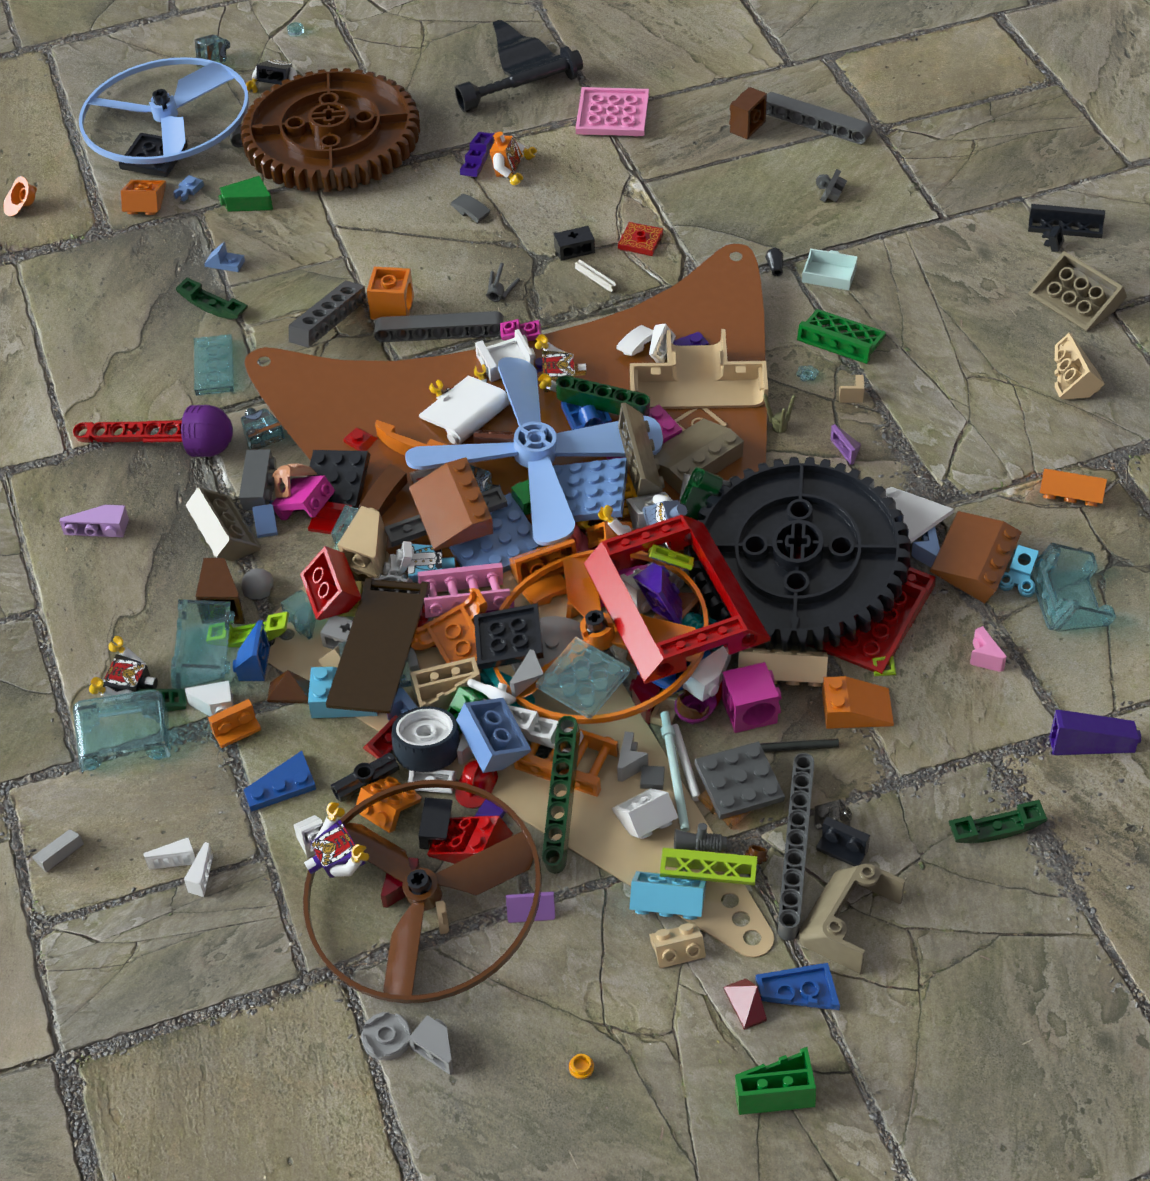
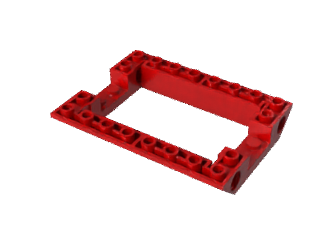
M679 515L604 540L584 562V566L644 684L687 670L686 657L723 645L727 653L731 655L770 641V636L704 523L685 515ZM667 543L669 549L675 552L692 545L732 617L655 643L617 570L632 567L630 554L651 548L653 544Z

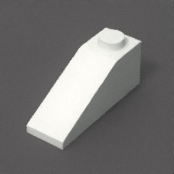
M722 646L701 660L694 673L683 684L685 690L702 702L709 697H713L719 690L722 682V672L726 671L731 660V655L727 653L725 647Z

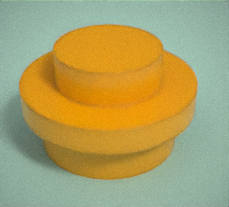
M577 1054L569 1062V1071L577 1079H586L594 1071V1062L586 1054Z

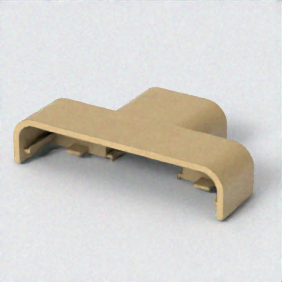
M721 329V340L719 343L695 346L673 345L671 343V330H667V363H630V390L648 395L650 398V409L658 404L663 409L759 407L765 403L763 395L767 394L768 397L766 361H728L725 329Z

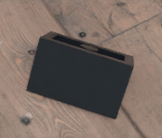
M425 797L419 830L420 849L429 850L430 840L447 841L453 800Z

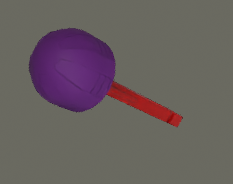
M190 405L186 408L182 420L97 422L95 424L93 422H82L74 427L73 434L80 442H93V440L97 442H183L185 451L189 456L210 457L220 454L227 448L232 440L233 426L226 413L218 407ZM122 428V433L116 436L115 431ZM159 428L157 434L151 435L153 429ZM172 428H177L175 434L169 435V431ZM87 429L85 435L79 436L81 430ZM100 429H105L102 435L97 436V432Z

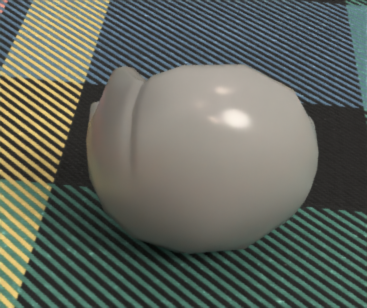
M260 568L251 569L246 572L242 578L243 594L250 599L268 597L270 589L274 587L271 573Z

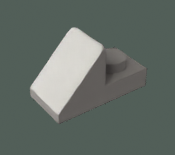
M625 731L617 767L618 781L621 782L640 772L642 765L648 766V753L637 752L638 742H634V732Z

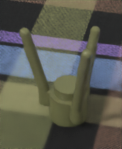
M764 394V402L769 416L768 422L772 423L773 431L784 433L788 429V421H790L796 396L792 395L787 413L786 408H783L782 412L773 415L767 394Z

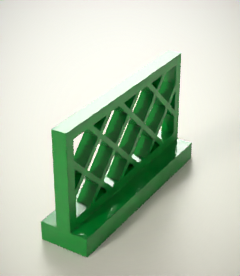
M816 309L806 322L802 321L799 324L797 341L867 364L873 351L886 337V332Z

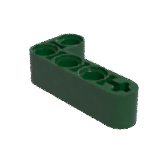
M698 467L693 470L680 500V504L685 505L687 508L685 516L699 520L698 512L701 508L706 507V500L711 494L716 495L720 491L723 484L722 477Z

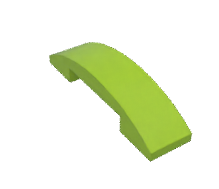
M288 612L268 615L267 621L263 622L269 641L279 637L286 631L289 618ZM230 622L212 625L209 629L207 643L208 645L218 647H241L256 623L232 627Z

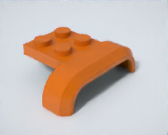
M475 588L469 589L470 596L463 603L427 624L418 627L411 647L415 650H424L436 645L446 664L475 657L477 663L474 615L483 614L488 608V604L480 590Z

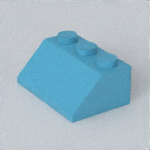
M636 871L631 882L629 910H635V913L643 915L649 914V912H658L663 917H672L673 914L683 915L685 919H697L703 913L707 881L660 877V873Z

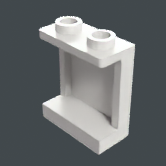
M519 329L515 330L514 338L488 347L485 346L483 340L475 343L476 356L481 365H485L486 374L491 382L502 379L498 370V362L502 358H519L530 362L534 366L535 352L533 348H529L526 336L522 335Z

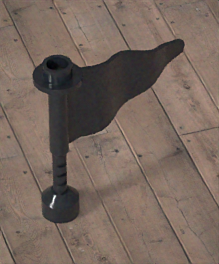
M497 20L493 22V28L497 39L499 59L504 74L509 77L480 87L468 81L455 86V95L461 110L466 112L477 108L481 97L496 91H502V89L516 88L565 72L567 77L573 80L577 78L578 71L583 69L582 57L578 50L571 51L568 46L561 47L560 55H556L538 38L523 36L503 20Z

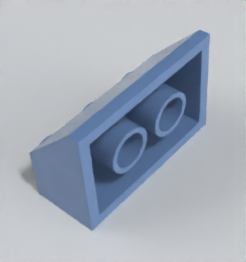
M504 698L464 703L456 721L483 773L503 770L530 753L531 748Z

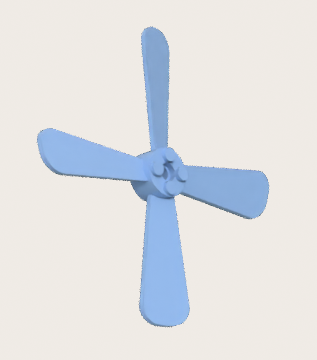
M505 357L499 360L498 370L519 425L514 433V442L418 446L406 452V463L413 469L425 470L439 468L447 462L464 457L467 458L469 463L514 456L520 465L528 468L533 539L539 545H553L568 539L573 534L575 520L552 462L556 456L626 457L618 429L619 421L556 433L551 426L541 422L536 368L526 360ZM643 416L644 421L647 420L649 423L650 432H648L649 439H653L655 447L653 455H656L660 452L663 445L662 430L660 424L655 419Z

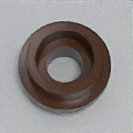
M750 845L749 850L745 852L747 856H757V864L759 865L762 862H767L769 858L767 855L768 850L758 845Z

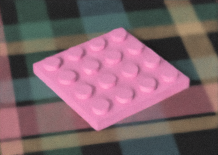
M582 87L576 122V134L644 136L649 89Z

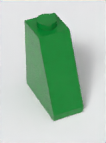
M260 176L219 188L221 193L218 196L221 206L224 205L228 212L273 210L271 195Z

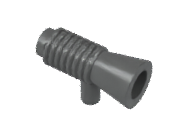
M705 823L698 824L696 834L675 829L674 849L715 851L720 853L727 848V836L715 833L708 834Z

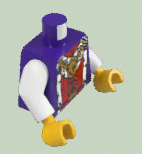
M331 802L328 804L326 809L328 816L317 836L310 844L316 854L304 862L310 874L324 868L329 878L351 876L358 867L366 864L365 861L369 859V854L364 853L366 846L355 845L341 820L338 821L337 817H342L345 814L343 808H337L339 803Z

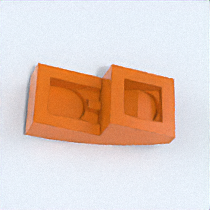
M561 574L554 575L532 584L522 594L530 604L538 603V606L550 604L552 597L567 594L566 582Z

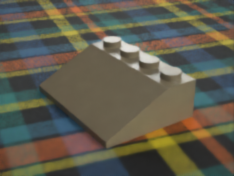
M1065 251L1062 252L1028 293L1030 297L1086 332L1115 312L1127 298L1122 285Z
M621 403L618 429L637 497L661 493L665 485L663 477L658 474V469H660L658 458H654L653 451H655L653 439H649L648 432H650L649 423L647 420L644 421L642 413L627 403Z
M703 418L662 445L660 452L654 455V458L657 457L660 469H658V474L680 494L684 473L692 474L696 467L713 474L720 472L743 457L744 440L730 428Z

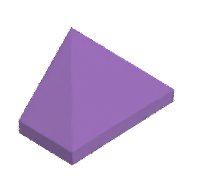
M832 425L830 440L850 465L854 464L861 444L837 425Z

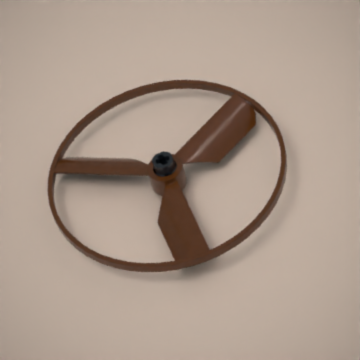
M420 780L390 787L365 799L347 812L340 820L354 844L366 846L364 853L369 854V859L367 860L369 863L403 882L404 894L411 905L391 934L384 992H379L362 986L348 978L322 952L315 937L310 916L311 887L315 872L310 874L308 870L304 886L303 910L306 928L318 955L331 972L349 987L373 998L396 1003H425L452 997L475 987L496 973L509 961L528 935L539 907L542 888L540 860L530 832L514 810L493 794L462 782ZM421 788H452L476 794L491 801L512 817L522 832L444 870L434 873L427 868H417L411 871L407 852L362 824L348 822L366 808L395 794ZM534 859L536 880L533 903L522 930L507 951L482 973L460 985L435 993L412 995L424 911L436 907V902L441 901L443 894L441 886L477 896L530 870Z

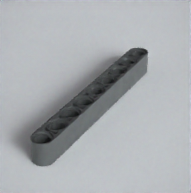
M807 753L797 754L793 762L778 916V935L787 941L796 939L800 929L814 772V758Z

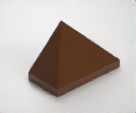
M287 670L270 682L267 702L308 703L310 681Z

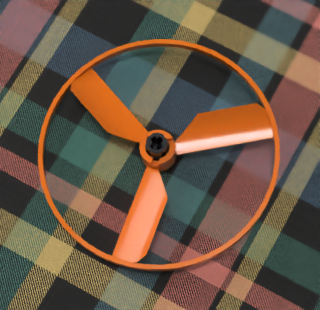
M594 550L560 558L538 569L516 586L499 608V610L508 609L528 586L549 572L564 566L568 601L584 617L580 623L583 640L541 667L543 675L516 697L518 704L528 710L537 711L539 716L559 721L563 716H572L578 724H598L621 720L642 713L675 693L694 673L705 652L686 657V662H691L687 670L664 691L639 705L625 710L601 715H567L543 709L525 700L524 697L534 693L581 661L588 649L602 653L608 651L613 644L625 646L618 631L615 632L612 618L608 614L601 612L599 594L584 566V562ZM643 551L630 554L631 558L642 559L664 566L684 580L697 596L701 605L704 627L709 625L705 600L697 585L683 570L648 557V553ZM648 616L642 617L655 643L696 630L695 627ZM493 667L499 682L507 684L498 667ZM508 685L506 692L512 695L511 688Z

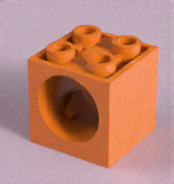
M374 266L367 288L371 320H376L380 317L409 316L414 299L410 268Z

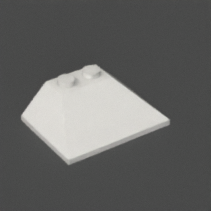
M894 487L885 489L886 497H892L896 502V509L901 510L904 515L903 523H906L908 526V538L911 543L954 513L953 508Z

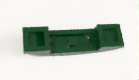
M188 277L176 287V291L187 301L201 310L218 317L237 319L248 308L247 304L234 298L227 301L203 290L201 283Z
M1040 800L1018 804L1017 810L975 820H973L972 816L949 820V826L955 842L983 843L1012 837L1045 823L1047 817Z

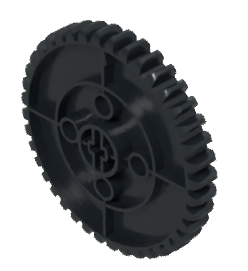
M791 457L789 464H784L779 458L774 459L773 467H768L763 462L758 464L759 471L757 472L750 468L743 470V479L733 476L729 478L730 488L722 485L717 493L718 497L709 496L706 500L707 507L701 508L698 512L699 520L697 521L704 523L770 636V641L765 642L766 650H773L776 644H781L783 652H790L792 646H798L799 652L803 653L808 651V645H814L817 651H824L825 642H830L833 647L841 646L840 637L844 636L847 640L853 641L856 639L857 629L863 633L869 632L871 630V621L880 623L884 619V611H891L894 607V599H898L902 595V585H905L908 580V570L911 565V541L908 538V526L906 523H903L904 515L901 510L896 509L895 500L892 497H886V490L882 486L874 488L873 478L865 477L861 480L860 470L852 469L847 473L846 464L839 463L833 468L829 459H823L819 465L815 464L814 457H807L805 463H799L797 457ZM689 545L687 555L694 558L693 567L689 571V575L703 595L706 608L709 609V616L715 620L720 619V621L731 618L730 612L692 545ZM796 547H801L800 559H796Z

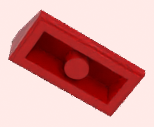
M395 715L363 749L377 759L390 753L393 750L392 726L398 716Z

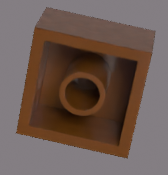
M748 87L735 101H732L729 108L730 133L748 140L766 122L767 93Z

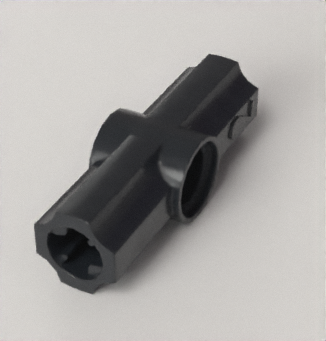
M387 753L371 763L358 764L354 768L353 773L331 784V790L338 802H343L359 793L362 787L400 770L399 765L393 754Z

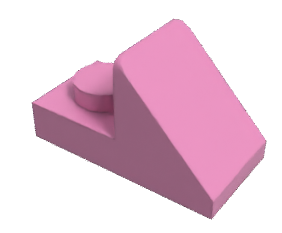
M983 626L975 629L973 639L975 650L972 651L970 664L998 672L1004 671L1007 656Z

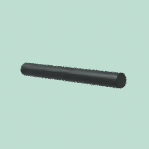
M839 739L760 743L764 752L839 747Z

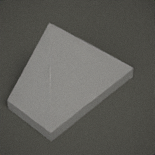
M530 649L510 681L511 693L514 697H517L543 675L534 650Z

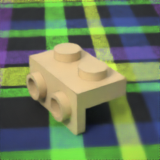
M685 923L677 928L669 930L660 929L656 933L649 934L650 942L656 952L659 968L706 957L703 935L696 923Z

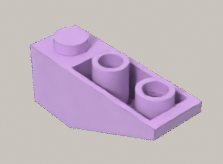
M103 505L62 517L59 522L64 535L124 537L129 518L125 506Z

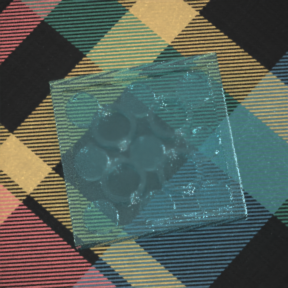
M575 637L538 679L536 688L591 720L630 674V667L580 638Z

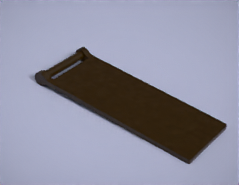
M366 577L364 590L326 700L327 708L391 713L423 610L424 598L427 597L430 591V582H400L375 580L374 577ZM373 588L418 591L420 594L376 591Z

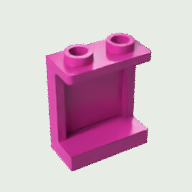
M325 475L292 478L290 480L291 496L276 497L272 505L281 520H287L294 510L302 509L312 518L318 514L335 492V489Z

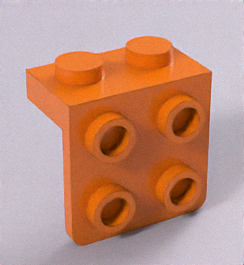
M386 777L361 788L356 805L378 792L401 783L394 777ZM415 790L402 792L373 804L359 814L386 832L391 833L395 831L400 811L420 803L422 797Z

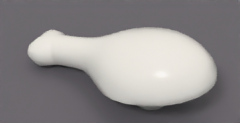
M469 679L467 682L469 687L482 692L489 699L504 698L507 705H511L516 701V697L506 692L507 684L499 683L498 688L474 679Z

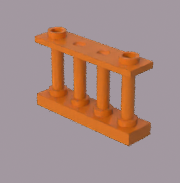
M580 729L584 737L579 745L577 767L587 747L597 750L599 753L589 772L584 773L576 770L574 789L598 797L601 791L600 778L597 776L608 754L618 757V741L611 737H603ZM531 742L530 753L514 762L515 769L551 781L554 749L552 748L548 758L543 759L535 756L540 744ZM563 769L559 772V774L565 775L569 772V770Z

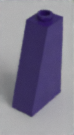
M1056 710L1049 738L1053 755L1135 753L1137 745L1141 743V732L1137 730L1135 721Z

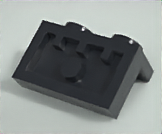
M826 817L823 822L822 837L816 846V850L852 866L861 865L869 849L870 835Z

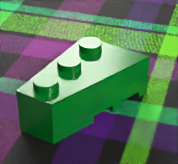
M808 1047L800 1049V1053L790 1057L786 1055L779 1057V1061L767 1066L761 1064L736 1074L735 1096L739 1115L815 1107L816 1086Z

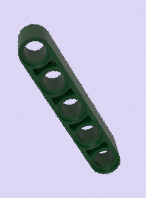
M566 375L560 376L556 380V397L559 401L583 407L593 405L596 410L620 415L621 403H627L642 413L643 416H649L650 398L644 393Z

